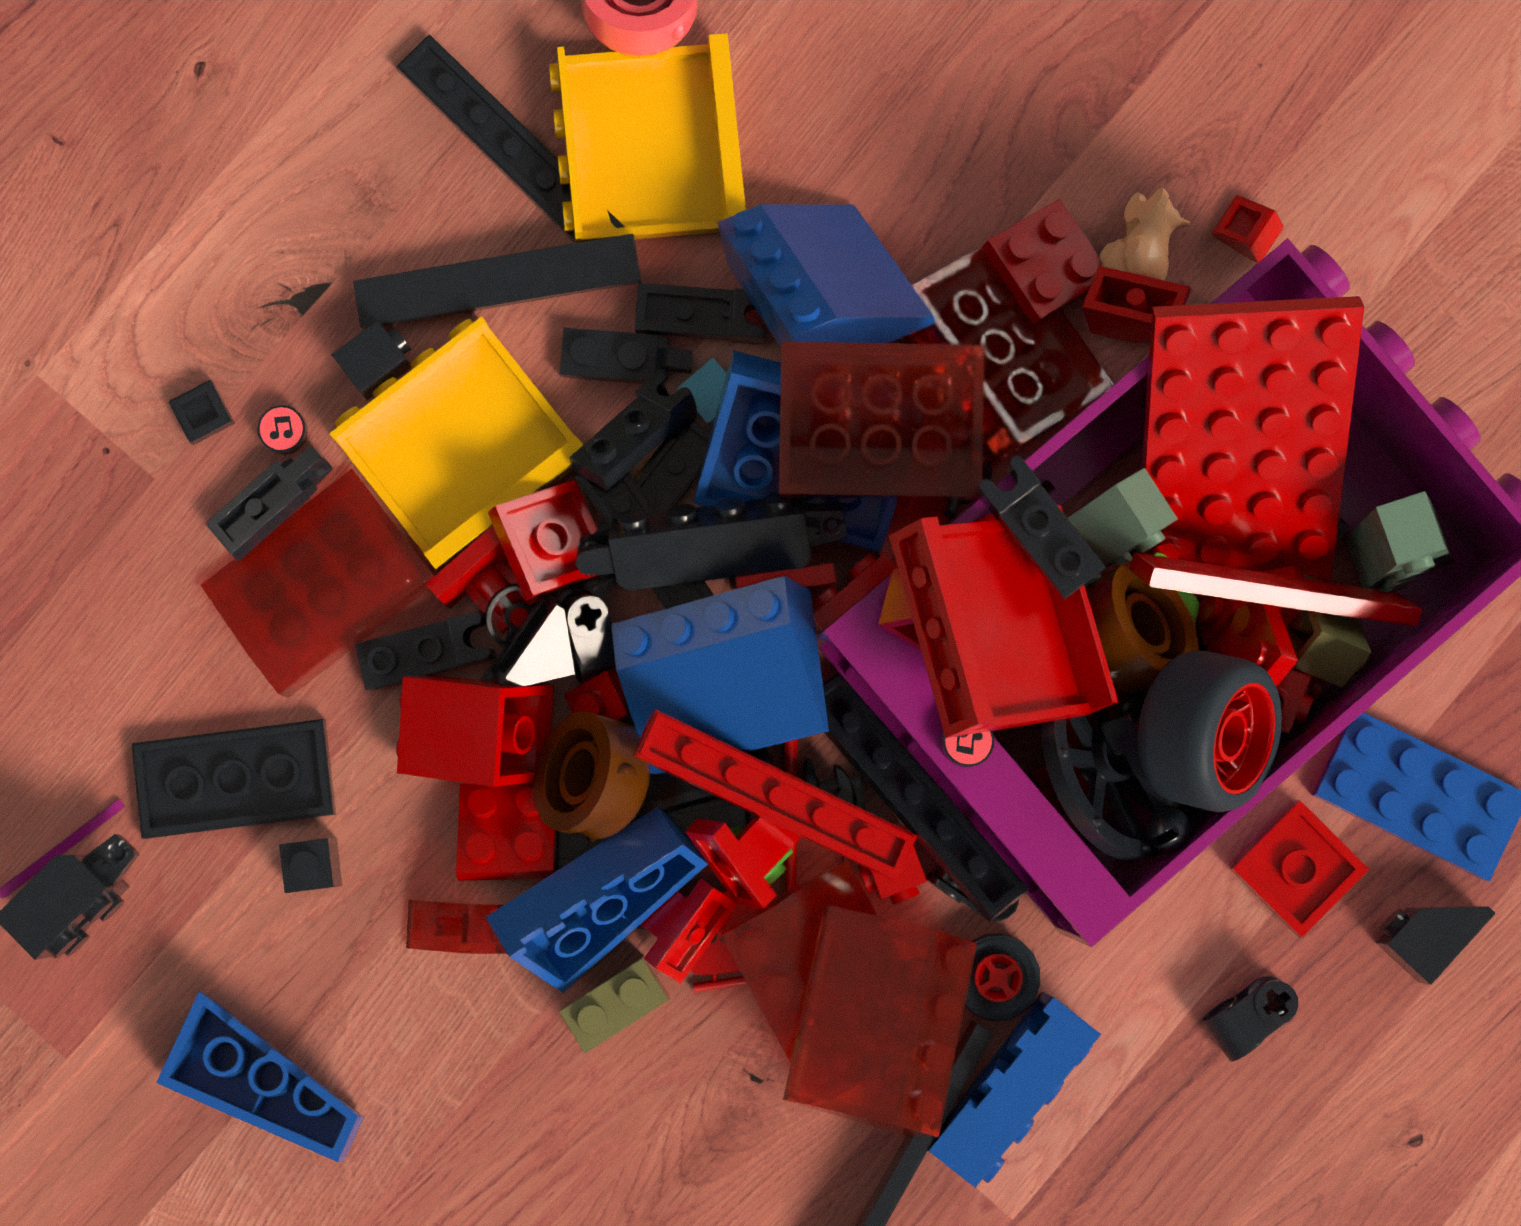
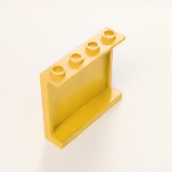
M728 33L709 35L708 44L672 47L664 52L648 56L624 55L619 52L565 56L564 46L557 47L558 63L549 64L551 92H561L562 109L553 110L556 138H565L567 155L558 156L560 185L570 184L571 201L562 202L565 231L574 230L575 243L634 234L635 239L717 233L720 232L717 222L746 210ZM608 211L625 227L616 228L610 221Z
M482 316L475 322L467 319L457 325L448 335L450 338L449 342L437 351L429 348L418 355L410 364L413 368L410 372L399 380L392 377L383 382L372 394L375 399L362 409L355 406L344 412L335 421L337 428L329 433L438 572L493 525L488 515V511L491 508L555 486L574 471L569 457L583 446L578 437L574 436L494 335Z

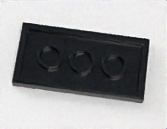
M325 719L131 743L142 839L336 815Z

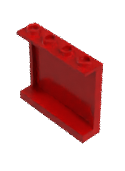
M937 517L920 518L889 535L945 738L1086 716L1118 702L1085 586L1062 601L999 520L939 525Z

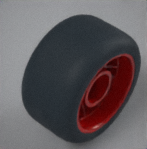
M1190 651L1171 660L1153 681L1146 695L1138 724V758L1143 775L1150 787L1165 799L1209 811H1230L1248 802L1258 792L1262 782L1267 778L1279 746L1282 722L1281 703L1271 676L1255 662L1209 651Z

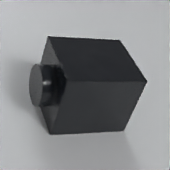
M378 320L331 354L366 400L373 396L374 390L383 382L392 377L398 378L411 368L409 361L404 356L411 350L409 345L395 327L386 332Z
M337 838L279 844L285 893L342 886Z

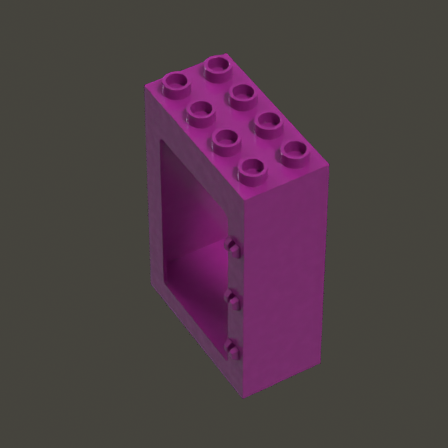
M1287 238L1210 304L1342 297L1350 290V284L1341 267L1323 249L1316 245H1309L1300 253ZM1374 321L1366 329L1362 325L1339 516L1349 525V529L1346 531L1350 534L1376 507L1425 491L1436 509L1455 563L1417 576V580L1407 584L1408 587L1393 592L1402 595L1422 608L1418 625L1407 626L1359 618L1371 650V654L1368 656L1363 668L1355 672L1343 688L1327 682L1316 700L1312 702L1304 724L1301 725L1293 722L1290 733L1281 731L1274 763L1267 778L1261 783L1258 792L1237 809L1225 812L1211 811L1180 848L1145 860L1124 861L1102 852L1084 836L1080 839L995 738L993 751L983 763L973 767H960L951 763L941 749L940 739L943 728L921 650L878 625L891 575L817 636L819 650L1029 888L1026 894L1060 934L1093 947L1521 576V480L1509 473H1504L1497 480L1491 476L1470 451L1481 441L1479 431L1473 421L1458 405L1445 397H1439L1432 404L1425 399L1405 375L1415 366V359L1411 350L1403 339L1383 322ZM1149 356L1025 460V463L1040 480V485L1047 481L1053 488L1051 492L1047 493L1057 506L1065 504L1144 436L1146 409L1143 410L1138 403L1147 396ZM1008 474L995 486L999 490L1010 491L1015 488V482ZM979 499L951 524L975 522L991 512L983 501ZM1130 796L1127 798V801L1145 839H1147V825L1154 814ZM1112 811L1103 820L1116 831L1125 835L1114 811Z

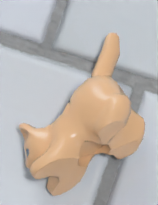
M1159 188L1148 200H1146L1143 194L1137 192L1130 198L1125 208L1126 236L1104 247L1099 256L1100 264L1104 267L1165 281L1169 268L1168 244L1170 235L1177 228L1188 227L1190 221L1182 218L1179 211L1173 207L1168 191L1165 188Z

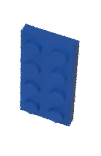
M1364 712L1342 731L1312 796L1483 881L1491 880L1521 816L1520 789Z

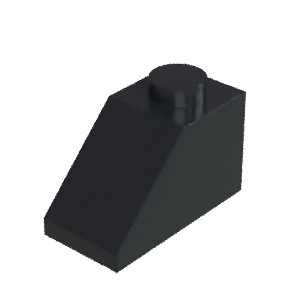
M1476 905L1407 908L1404 912L1398 909L1382 924L1380 930L1384 934L1376 944L1418 983L1432 985L1496 913L1489 906Z

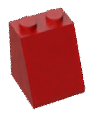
M437 675L404 676L402 691L399 697L401 713L399 738L396 744V754L398 757L397 773L490 787L534 782L535 769L540 752L551 733L554 685L536 683L527 686H501L497 680Z

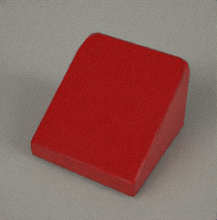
M1236 194L1212 231V235L1243 256L1258 263L1266 256L1283 229V224L1276 210Z

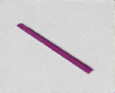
M118 798L0 887V897L2 899L7 897L35 876L55 855L64 854L125 808V805Z

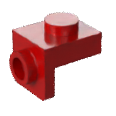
M616 668L607 670L563 694L572 713L587 711L618 721L631 714Z

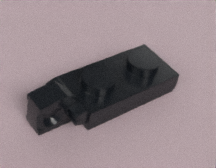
M563 327L559 374L563 378L644 384L656 373H663L665 379L667 378V372L691 374L693 351L670 348V338L658 337V335Z
M312 445L295 460L289 458L281 464L276 460L209 519L206 525L231 556L239 562L310 499V496L318 489L316 485L331 472L333 467Z

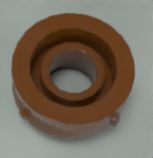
M1131 562L1123 565L1114 563L1108 565L1101 572L1100 578L1093 581L1086 588V592L1114 688L1131 695H1144L1148 693L1159 672L1171 660L1181 654L1198 651L1196 628L1189 610L1176 590L1150 587L1130 570Z
M587 711L574 712L565 717L546 739L535 769L534 800L542 821L549 828L569 834L578 832L591 842L596 841V839L609 838L624 829L640 810L649 785L650 764L632 756L640 739L638 732L624 722Z

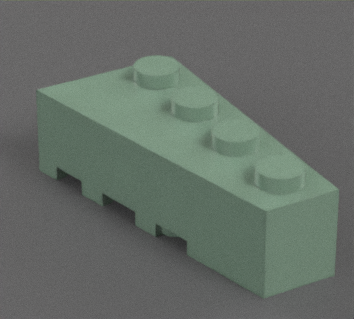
M1145 468L1117 483L1068 517V520L1105 567L1114 563L1123 565L1127 562H1132L1130 551L1136 548L1138 553L1143 554L1166 539L1161 530L1178 519ZM1098 574V575H1097L1096 577H1094L1091 581H1089L1087 584H1085V585H1084V586H1085V589H1086L1093 581L1099 579V578H1100V575Z
M1425 491L1376 507L1345 538L1362 588H1377L1380 591L1396 592L1408 587L1407 584L1417 580V576L1455 563L1436 509Z

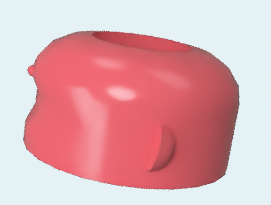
M580 0L582 15L590 32L596 39L613 51L632 56L655 55L669 50L678 44L688 34L698 10V0H656L644 6L630 5L623 0Z

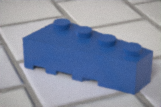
M656 807L485 918L510 958L563 993L708 864L684 829L661 809Z
M200 991L156 1082L159 1085L336 1162L344 1163L364 1119L363 1115L221 1004Z
M1042 992L949 1113L928 1151L976 1188L982 1180L989 1183L1004 1164L1005 1159L1001 1156L1013 1142L1018 1144L1027 1135L1034 1124L1032 1118L1044 1104L1048 1105L1055 1098L1064 1084V1079L1087 1056L1101 1033L1056 998Z

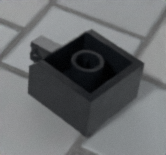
M114 834L87 855H55L0 910V925L34 960L50 957L56 959L63 953L68 957L71 956L89 939L90 936L85 931L98 918L102 922L106 921L123 905L124 900L120 896L130 886L122 878L140 855L139 852L122 835Z

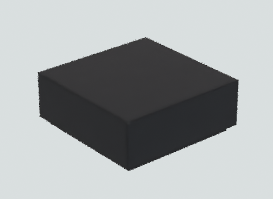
M211 379L168 401L189 443L192 445L235 424L217 387Z

